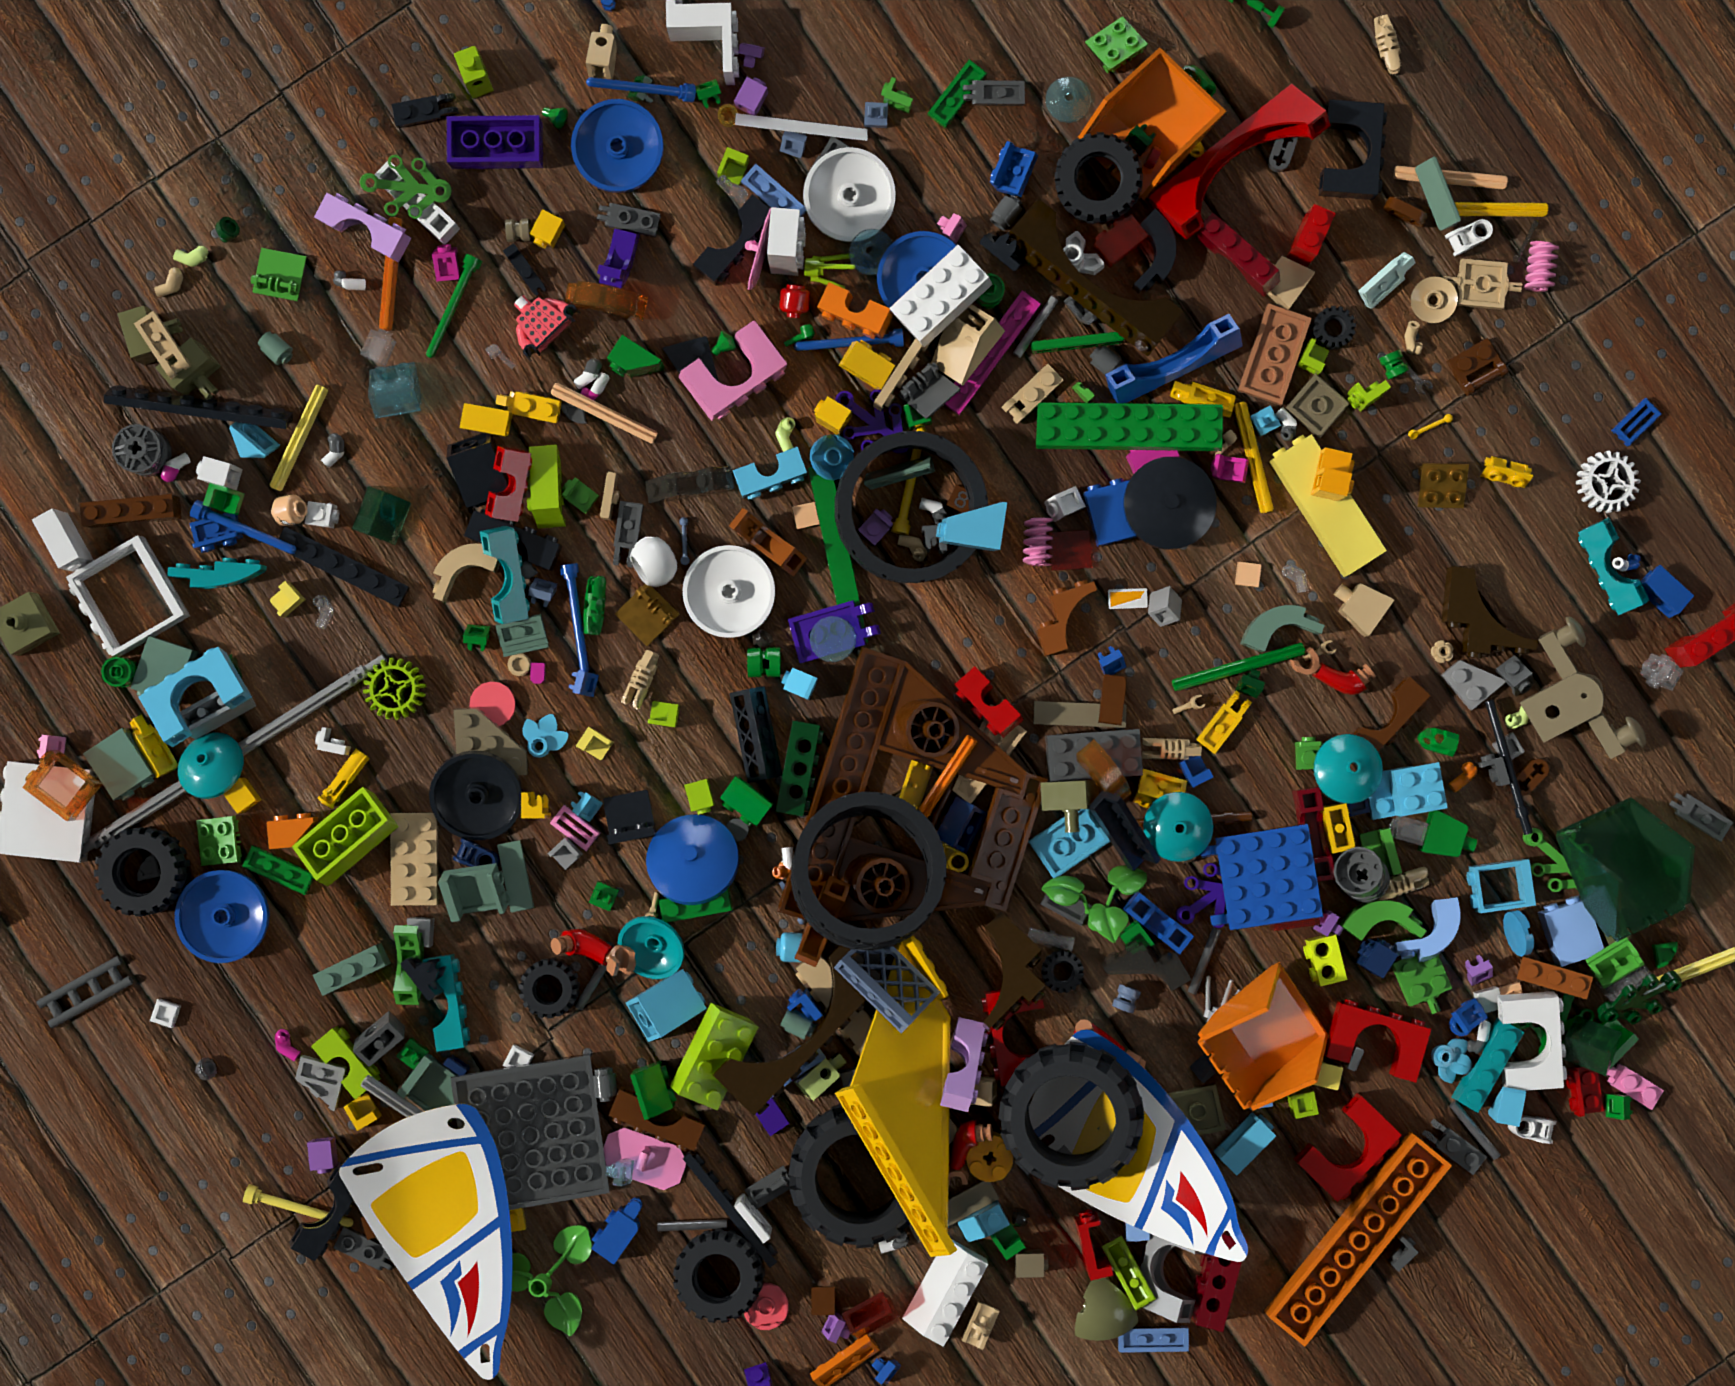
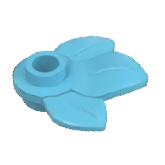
M553 714L544 716L538 723L527 719L523 725V736L528 741V751L534 757L541 758L550 751L559 750L568 740L569 734L567 732L557 731V721ZM537 742H542L544 745L540 751L535 747Z
M1456 1038L1452 1039L1447 1045L1441 1044L1432 1050L1431 1059L1438 1066V1074L1443 1081L1452 1084L1456 1074H1467L1473 1069L1471 1059L1465 1055L1468 1041Z

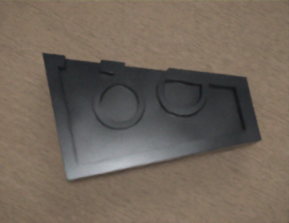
M707 336L663 347V350L679 374L681 370L697 359H700L711 375L719 382Z

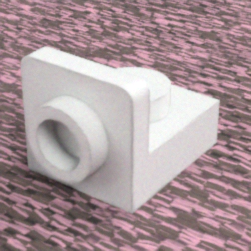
M1076 486L1058 493L1044 502L1047 513L1054 522L1086 507Z
M308 501L305 524L334 529V524H337L339 520L337 506L330 503Z
M322 727L321 731H318L315 743L318 745L317 750L349 756L351 746L344 745V740L331 738V742H329L331 728Z

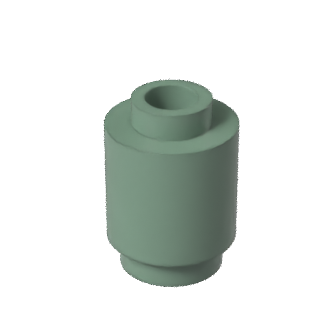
M266 332L258 341L260 350L276 365H285L291 360L293 348L276 333Z
M795 1009L794 1011L787 1010L780 1025L785 1028V1031L805 1040L806 1036L811 1037L816 1028V1025L813 1024V1018L808 1019L805 1014Z

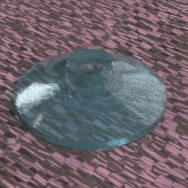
M1062 77L1054 81L1048 88L1045 99L1046 107L1055 119L1066 123L1075 122L1087 114L1091 105V94L1086 84L1074 77ZM1071 94L1073 96V100H1066L1065 95Z
M866 229L858 233L852 240L849 248V258L852 265H855V269L867 275L877 274L881 258L892 244L890 237L878 229ZM872 246L871 253L867 254L866 248Z

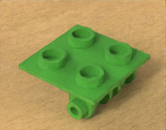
M1123 16L1085 41L1087 46L1105 64L1103 68L1106 73L1115 72L1121 64H1126V60L1131 61L1139 53L1142 54L1143 49L1148 46V43Z
M261 248L256 275L251 276V284H254L252 292L298 301L307 257Z
M236 816L196 820L201 866L240 862L242 854L240 845L237 846V843H241V841H236V836H240V834H235V832H239V821L236 820Z

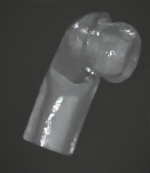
M725 175L717 179L716 183L731 198H734L737 203L742 204L746 202L748 192L744 187L732 183Z
M1286 564L1282 568V574L1296 583L1297 593L1309 591L1305 571L1294 564Z
M316 595L313 599V604L317 606L320 615L315 625L326 630L333 616L334 609L328 597Z

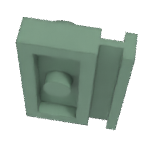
M541 614L528 616V619L507 624L496 623L495 626L504 657L549 647Z

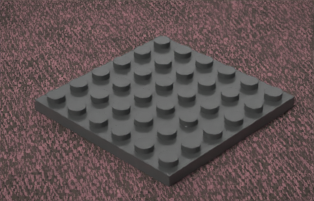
M590 1054L450 1078L454 1105L469 1104L475 1107L494 1139L503 1169L509 1210L610 1193L597 1101L594 1093ZM456 1118L457 1128H463L465 1126L464 1121Z

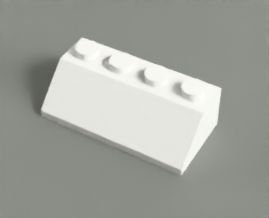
M954 1240L952 1241L957 1251L951 1255L936 1256L902 1317L904 1321L920 1334L943 1347L988 1266L987 1258Z

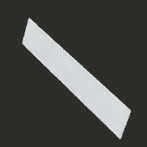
M736 113L735 125L867 141L868 129Z

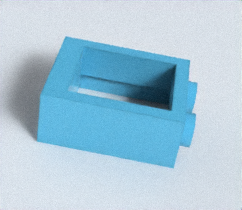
M1516 859L1469 866L1467 882L1472 887L1473 895H1470L1471 907L1475 908V912L1487 913L1536 906L1529 859ZM1515 867L1520 900L1484 905L1479 872Z
M1252 1112L1214 1150V1153L1237 1176L1276 1137L1272 1132L1274 1126L1261 1114L1257 1117Z

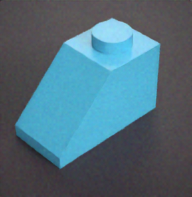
M792 668L791 672L786 671L781 683L785 685L784 690L810 700L818 678Z
M998 1200L957 1222L967 1242L988 1237L1010 1225Z

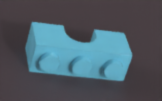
M798 447L776 454L779 468L772 476L761 475L757 471L755 463L732 470L743 499H756L761 496L760 492L766 490L775 492L783 488L782 484L790 481L792 485L804 481L807 471Z

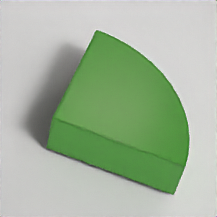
M1077 382L1072 386V389L1085 403H1089L1094 398L1095 394L1089 388H1085L1081 382Z

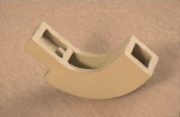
M467 544L452 550L441 559L433 572L442 576L441 580H437L434 585V598L447 602L454 581L463 570L470 567H482L497 573L501 563L495 557L483 554L482 544Z

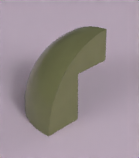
M1106 1278L1092 1280L1083 1296L1085 1299L1083 1308L1077 1313L1075 1336L1094 1341L1117 1338L1130 1331L1138 1323L1137 1313L1126 1295Z

